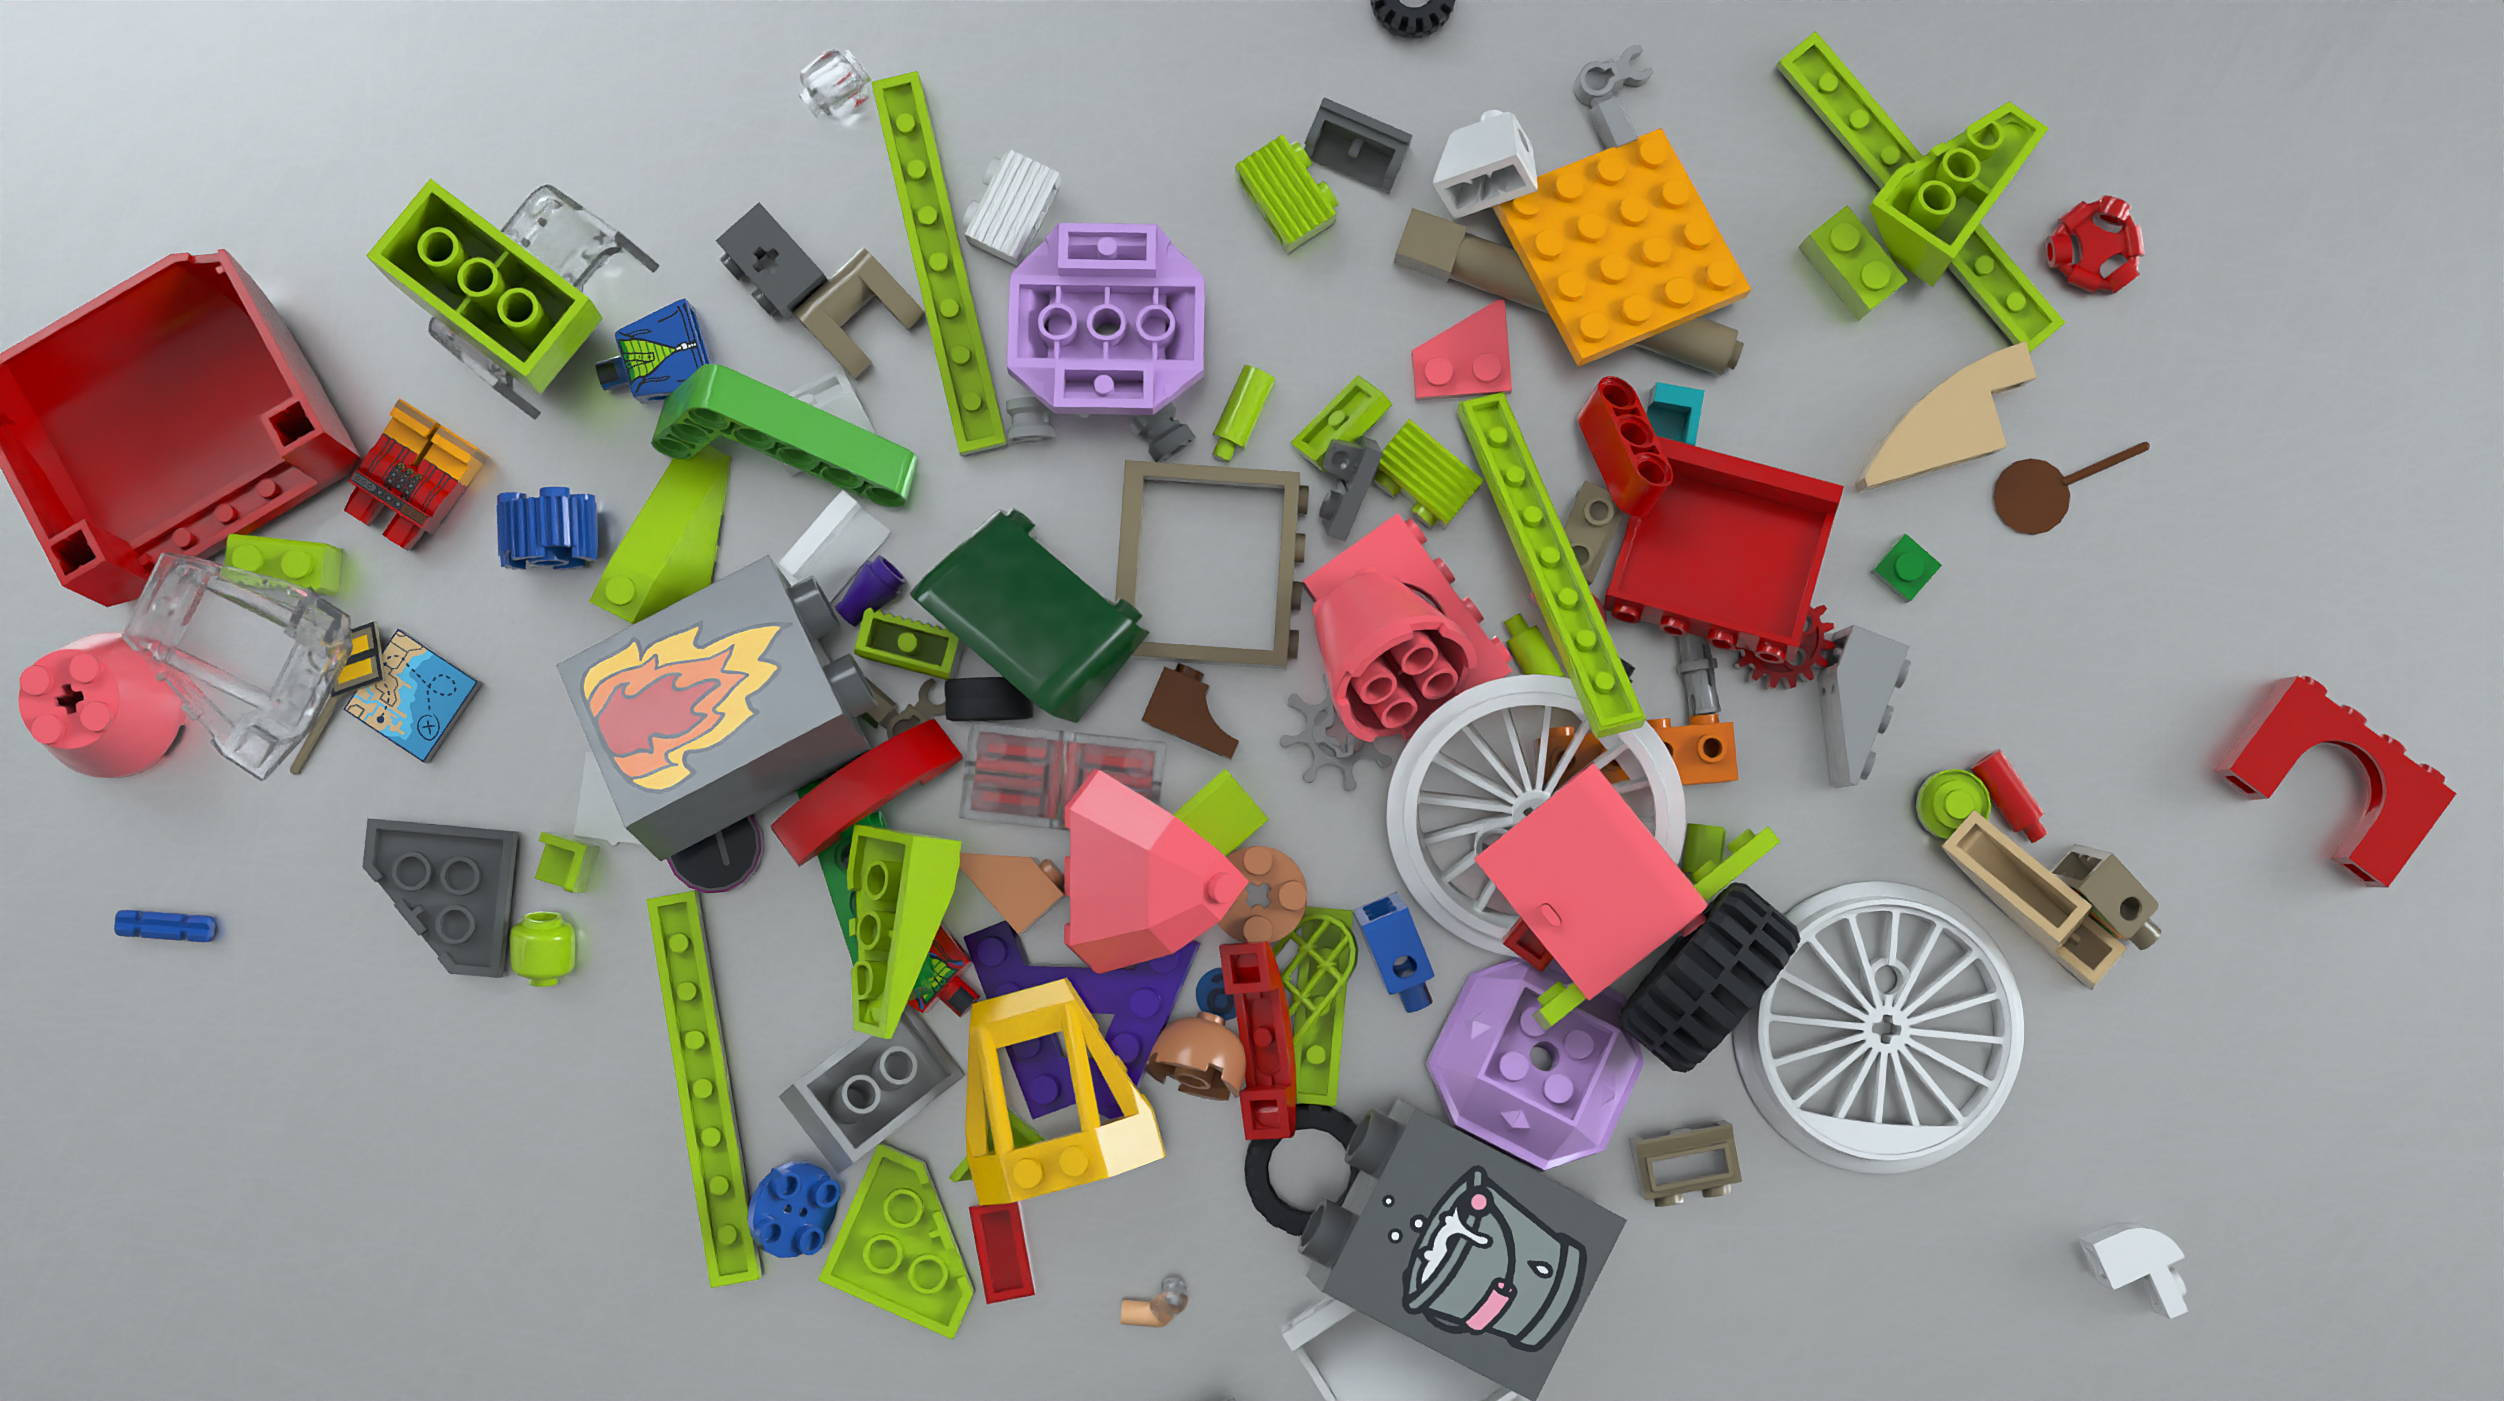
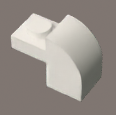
M2121 1222L2105 1226L2079 1238L2100 1284L2115 1290L2140 1278L2156 1313L2173 1319L2188 1312L2182 1296L2187 1295L2184 1282L2173 1267L2168 1268V1265L2185 1258L2179 1246L2168 1236L2143 1225Z

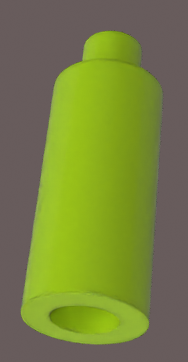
M1250 365L1243 366L1212 434L1218 439L1212 453L1214 457L1229 463L1236 448L1244 450L1276 380L1272 375Z
M1521 613L1504 622L1512 636L1506 643L1524 675L1539 674L1566 677L1537 625L1529 628Z

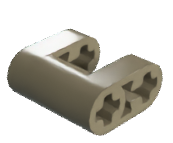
M864 247L792 312L854 379L870 366L872 361L840 327L875 296L907 330L926 314L904 288Z

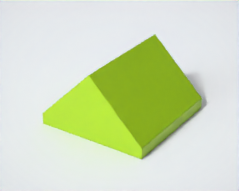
M1226 769L1173 814L1218 849L1225 857L1269 820Z

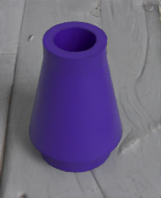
M878 555L872 562L869 560L865 562L842 600L835 606V609L849 624L856 627L862 621L865 610L871 607L877 611L902 595L900 589L907 581L891 562Z

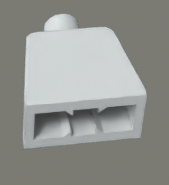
M1489 110L1483 113L1480 122L1455 130L1450 134L1432 184L1454 219L1537 191L1538 183L1533 148L1513 113Z

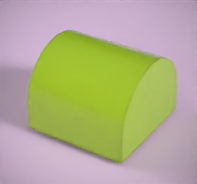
M1687 823L1682 872L1692 874L1711 858L1717 865L1722 862L1726 837L1724 827Z

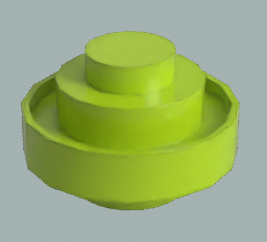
M1951 769L1939 771L1925 780L1918 791L1916 809L1920 822L1928 832L1937 838L1948 840L1974 810L1988 820L1991 802L1987 788L1978 777L1968 771Z

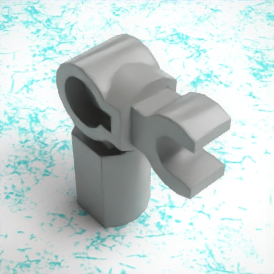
M1633 45L1627 48L1617 61L1609 59L1604 62H1589L1582 68L1574 82L1573 89L1578 100L1592 107L1589 114L1606 149L1611 147L1616 149L1639 140L1618 96L1614 97L1612 93L1621 90L1623 84L1640 86L1650 79L1653 74L1652 68L1638 72L1633 70L1629 64L1630 60L1638 58L1642 53L1641 45Z

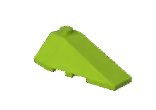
M2008 101L1967 126L1963 133L1945 144L1941 142L1931 148L1927 155L1912 164L1908 162L1897 169L1869 206L1892 259L1933 287L2049 128Z
M707 445L692 458L672 459L611 557L589 600L590 603L632 624H636L711 585L713 566L717 559V540L721 515L724 514L729 482L731 456Z

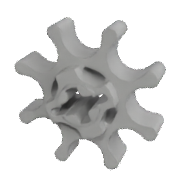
M1325 672L1323 680L1327 686V697L1323 702L1310 705L1305 703L1295 693L1289 696L1288 704L1300 709L1305 714L1307 726L1302 733L1296 736L1283 735L1280 738V745L1283 748H1287L1296 743H1302L1312 750L1314 763L1303 775L1305 782L1312 783L1317 770L1321 766L1334 764L1345 775V789L1353 791L1357 787V783L1352 774V767L1358 759L1370 757L1375 759L1382 768H1388L1392 764V758L1379 753L1373 742L1364 741L1362 747L1358 751H1354L1353 746L1358 738L1351 733L1346 736V754L1342 753L1341 745L1338 744L1336 737H1328L1326 730L1332 728L1335 715L1333 709L1335 708ZM1325 711L1326 717L1321 724L1316 725L1314 723L1316 717L1320 712ZM1319 745H1324L1332 750L1334 756L1326 754L1320 749Z

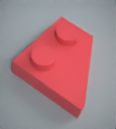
M1505 299L1494 301L1412 350L1415 401L1487 396L1501 392L1511 394L1512 383Z

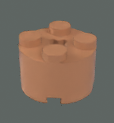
M1265 846L1246 847L1226 857L1249 881L1248 884L1252 882L1254 885L1260 886L1265 882L1270 887L1266 896L1271 902L1265 908L1259 904L1250 908L1245 903L1249 894L1244 888L1221 921L1217 923L1221 929L1232 938L1243 943L1268 941L1270 944L1291 933L1304 915L1308 896L1304 876L1296 863L1284 853Z

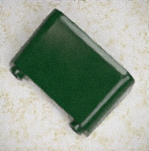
M1014 507L1009 512L998 509L922 577L910 592V595L1037 706L1054 717L1078 723L1150 632L1138 622L1143 614L1129 602L1120 597L1116 603H1113L1103 597L1037 542L1036 536L1031 532L1036 525L1027 516Z

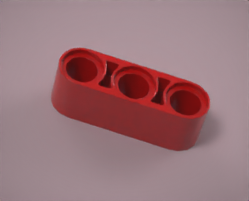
M1607 376L1599 381L1577 415L1578 424L1617 507L1631 516H1646L1671 484L1674 476L1673 471L1633 387L1618 377Z

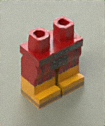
M399 398L389 414L392 416V419L377 443L364 457L359 470L356 469L348 480L356 488L350 495L344 511L370 527L386 505L395 511L396 515L382 535L409 551L425 531L434 536L442 524L440 521L450 512L489 456Z

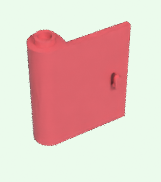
M1594 762L1577 773L1560 787L1553 796L1474 858L1588 1001L1678 931L1683 937H1686L1707 920V917L1702 913L1709 905Z

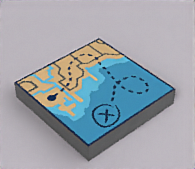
M397 629L382 651L386 681L355 691L343 710L423 763H429L482 682L404 630Z

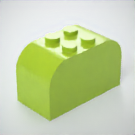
M431 178L366 255L379 271L410 299L516 380L539 395L543 393L603 319L590 298Z

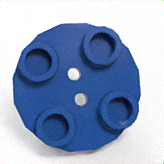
M789 1161L781 1166L772 1168L771 1172L759 1183L750 1200L747 1220L751 1237L760 1249L778 1258H791L801 1254L813 1255L822 1248L825 1236L835 1218L837 1201L841 1194L839 1184L831 1179L824 1169L808 1161Z

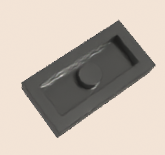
M1364 436L1360 437L1358 443L1334 438L1331 440L1322 461V466L1325 470L1341 479L1335 491L1329 490L1326 493L1320 508L1319 516L1323 518L1322 523L1328 536L1346 542L1383 454L1377 441Z

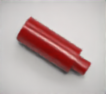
M2001 749L1991 752L1970 767L1974 775L1983 782L1990 798L2014 833L2023 830L2031 843L2040 840L2048 834L2039 820L2044 815L2043 810Z

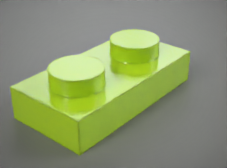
M1357 375L1290 443L1301 456L1325 473L1327 470L1323 468L1322 461L1331 440L1334 438L1355 443L1393 404L1382 391Z

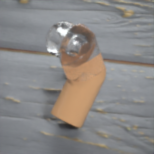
M1178 1278L1166 1279L1162 1283L1161 1293L1151 1302L1123 1299L1121 1324L1157 1328L1166 1326L1186 1309L1189 1301L1186 1295V1283Z

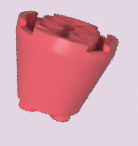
M1367 566L1359 569L1352 578L1338 585L1328 595L1319 598L1312 608V613L1315 617V631L1334 708L1348 731L1361 740L1372 743L1376 737L1402 734L1405 740L1410 739L1420 725L1434 711L1453 697L1462 693V688L1467 682L1471 669L1477 667L1476 651L1463 630L1456 623L1389 574L1380 573L1375 567Z
M104 632L81 637L43 656L32 666L27 667L20 677L19 710L25 726L31 732L33 738L40 742L61 763L84 775L100 778H124L150 769L164 758L162 755L173 743L180 725L185 723L187 696L179 670L168 655H164L150 643L135 636Z

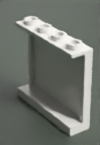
M1331 1296L1281 1327V1335L1291 1351L1296 1353L1326 1401H1525L1527 1399Z

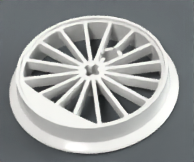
M1539 674L1509 676L1482 683L1458 694L1434 711L1415 731L1400 755L1391 779L1387 800V831L1392 855L1404 883L1420 906L1441 926L1464 941L1494 953L1521 958L1503 945V937L1520 918V915L1505 914L1485 906L1496 888L1491 879L1478 900L1468 897L1450 881L1476 862L1474 858L1489 847L1483 842L1487 836L1494 833L1504 835L1527 816V808L1531 807L1533 810L1538 808L1577 774L1575 773L1555 788L1588 730L1593 733L1570 678ZM1545 705L1535 785L1531 780L1510 707ZM1552 706L1571 710L1582 723L1546 785L1543 786ZM1502 711L1524 786L1474 728L1471 722L1492 712ZM1646 720L1641 728L1598 738L1607 750L1589 764L1594 762L1600 770L1613 759L1618 762L1630 779L1612 783L1611 785L1619 794L1638 790L1654 816L1637 815V817L1647 829L1652 830V835L1678 866L1685 839L1686 805L1681 779L1667 747ZM1462 729L1511 789L1441 753L1439 750L1454 734ZM1431 762H1434L1504 800L1424 791L1420 787ZM1419 803L1502 813L1424 833L1420 825ZM1476 832L1474 850L1446 871L1440 870L1432 858L1427 845Z
M1870 881L1838 886L1808 898L1783 915L1797 927L1801 938L1795 953L1807 942L1863 1011L1860 1012L1785 971L1786 966L1780 971L1776 980L1763 993L1760 1000L1733 1029L1734 1049L1742 1079L1753 1102L1764 1118L1783 1138L1805 1154L1840 1169L1866 1174H1895L1924 1168L1950 1157L1972 1142L1991 1123L2005 1103L2019 1070L2024 1043V1017L2018 986L2004 954L1990 934L1971 915L1951 901L1922 888L1894 882ZM1886 911L1889 915L1885 957H1876L1868 961L1855 916L1866 912ZM1901 913L1916 917L1932 925L1909 970L1904 963L1896 959L1899 917ZM1841 919H1845L1861 970L1860 984L1864 996L1815 938L1816 933ZM1941 931H1943L1966 954L1903 1006ZM1974 963L1988 993L1907 1017L1969 964ZM1885 965L1892 967L1897 975L1896 986L1888 993L1880 992L1874 980L1877 970ZM1782 978L1857 1018L1856 1022L1771 1014V1002L1779 979ZM1985 1002H1991L1993 1036L1910 1028V1025ZM1883 1019L1884 1022L1891 1024L1892 1029L1891 1033H1884L1880 1037L1879 1034L1872 1032L1873 1023H1881ZM1773 1021L1856 1030V1033L1773 1058L1769 1042V1023ZM1909 1035L1993 1043L1984 1076L1982 1077L1909 1038ZM1861 1041L1791 1099L1778 1076L1777 1066ZM1905 1044L1979 1083L1973 1096L1960 1111L1956 1109L1908 1051ZM1866 1051L1833 1116L1816 1114L1800 1109L1801 1104ZM1898 1053L1952 1117L1942 1126L1920 1125ZM1887 1057L1909 1125L1882 1123ZM1876 1058L1871 1122L1844 1119Z

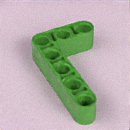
M717 364L701 366L665 398L651 441L652 447L663 455L676 459H689L716 437L722 435L869 501L892 508L905 505L918 462L917 456L912 451L735 370Z

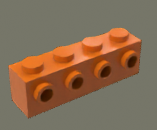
M1719 714L1690 716L1689 726L1671 727L1670 718L1646 720L1667 747L1678 770L1682 786L1739 780L1733 722L1719 723ZM1573 726L1550 728L1543 786L1546 785L1574 737ZM1594 734L1585 735L1555 788L1607 750L1595 738ZM1541 738L1533 740L1536 774ZM1615 759L1600 769L1611 784L1630 779Z

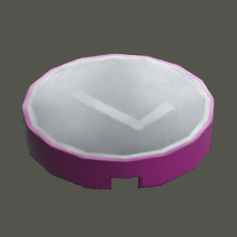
M751 814L672 855L666 860L674 875L689 888L704 893L729 892L745 884L757 869L764 852L763 831L754 814Z

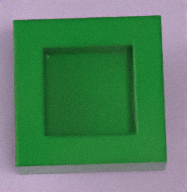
M1905 533L1894 543L1870 572L1903 601L1908 603L1912 601L1942 565Z

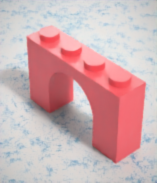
M1398 513L1302 582V587L1315 603L1319 598L1328 595L1338 585L1352 578L1359 569L1367 566L1375 567L1380 573L1393 576L1410 590L1425 596L1438 611L1456 623L1470 640L1476 651L1477 667L1471 669L1462 692L1482 683L1504 678L1512 672L1507 664L1512 660L1509 651L1497 636L1489 640L1479 626V623L1484 620L1482 614L1469 597H1465L1462 600L1458 597L1450 586L1455 581L1453 574L1440 557L1432 561L1422 547L1427 542V539L1411 518L1404 522Z

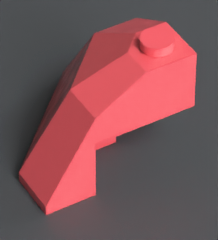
M1094 768L1065 806V827L1070 829V856L1065 857L1064 895L1070 897V923L1064 924V944L1095 973L1101 974L1174 954L1221 921L1249 883L1242 873L1218 849L1177 817L1101 770Z

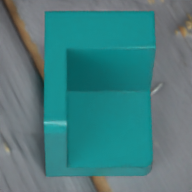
M1656 382L1650 389L1646 411L1656 436L1695 446L1705 390Z

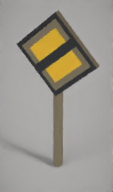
M373 621L323 639L331 695L290 767L292 774L295 775L300 772L342 695L386 681L377 622Z

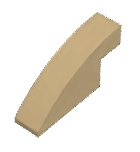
M2026 341L1996 351L1964 367L1925 394L1899 418L1879 442L1855 482L1857 493L1993 455L2005 449L2007 444L1992 395L2023 387L2037 378Z
M1974 810L1942 845V849L2009 918L2091 990L2095 988L2127 950V947L2088 916L2092 907L2090 903L1977 811Z

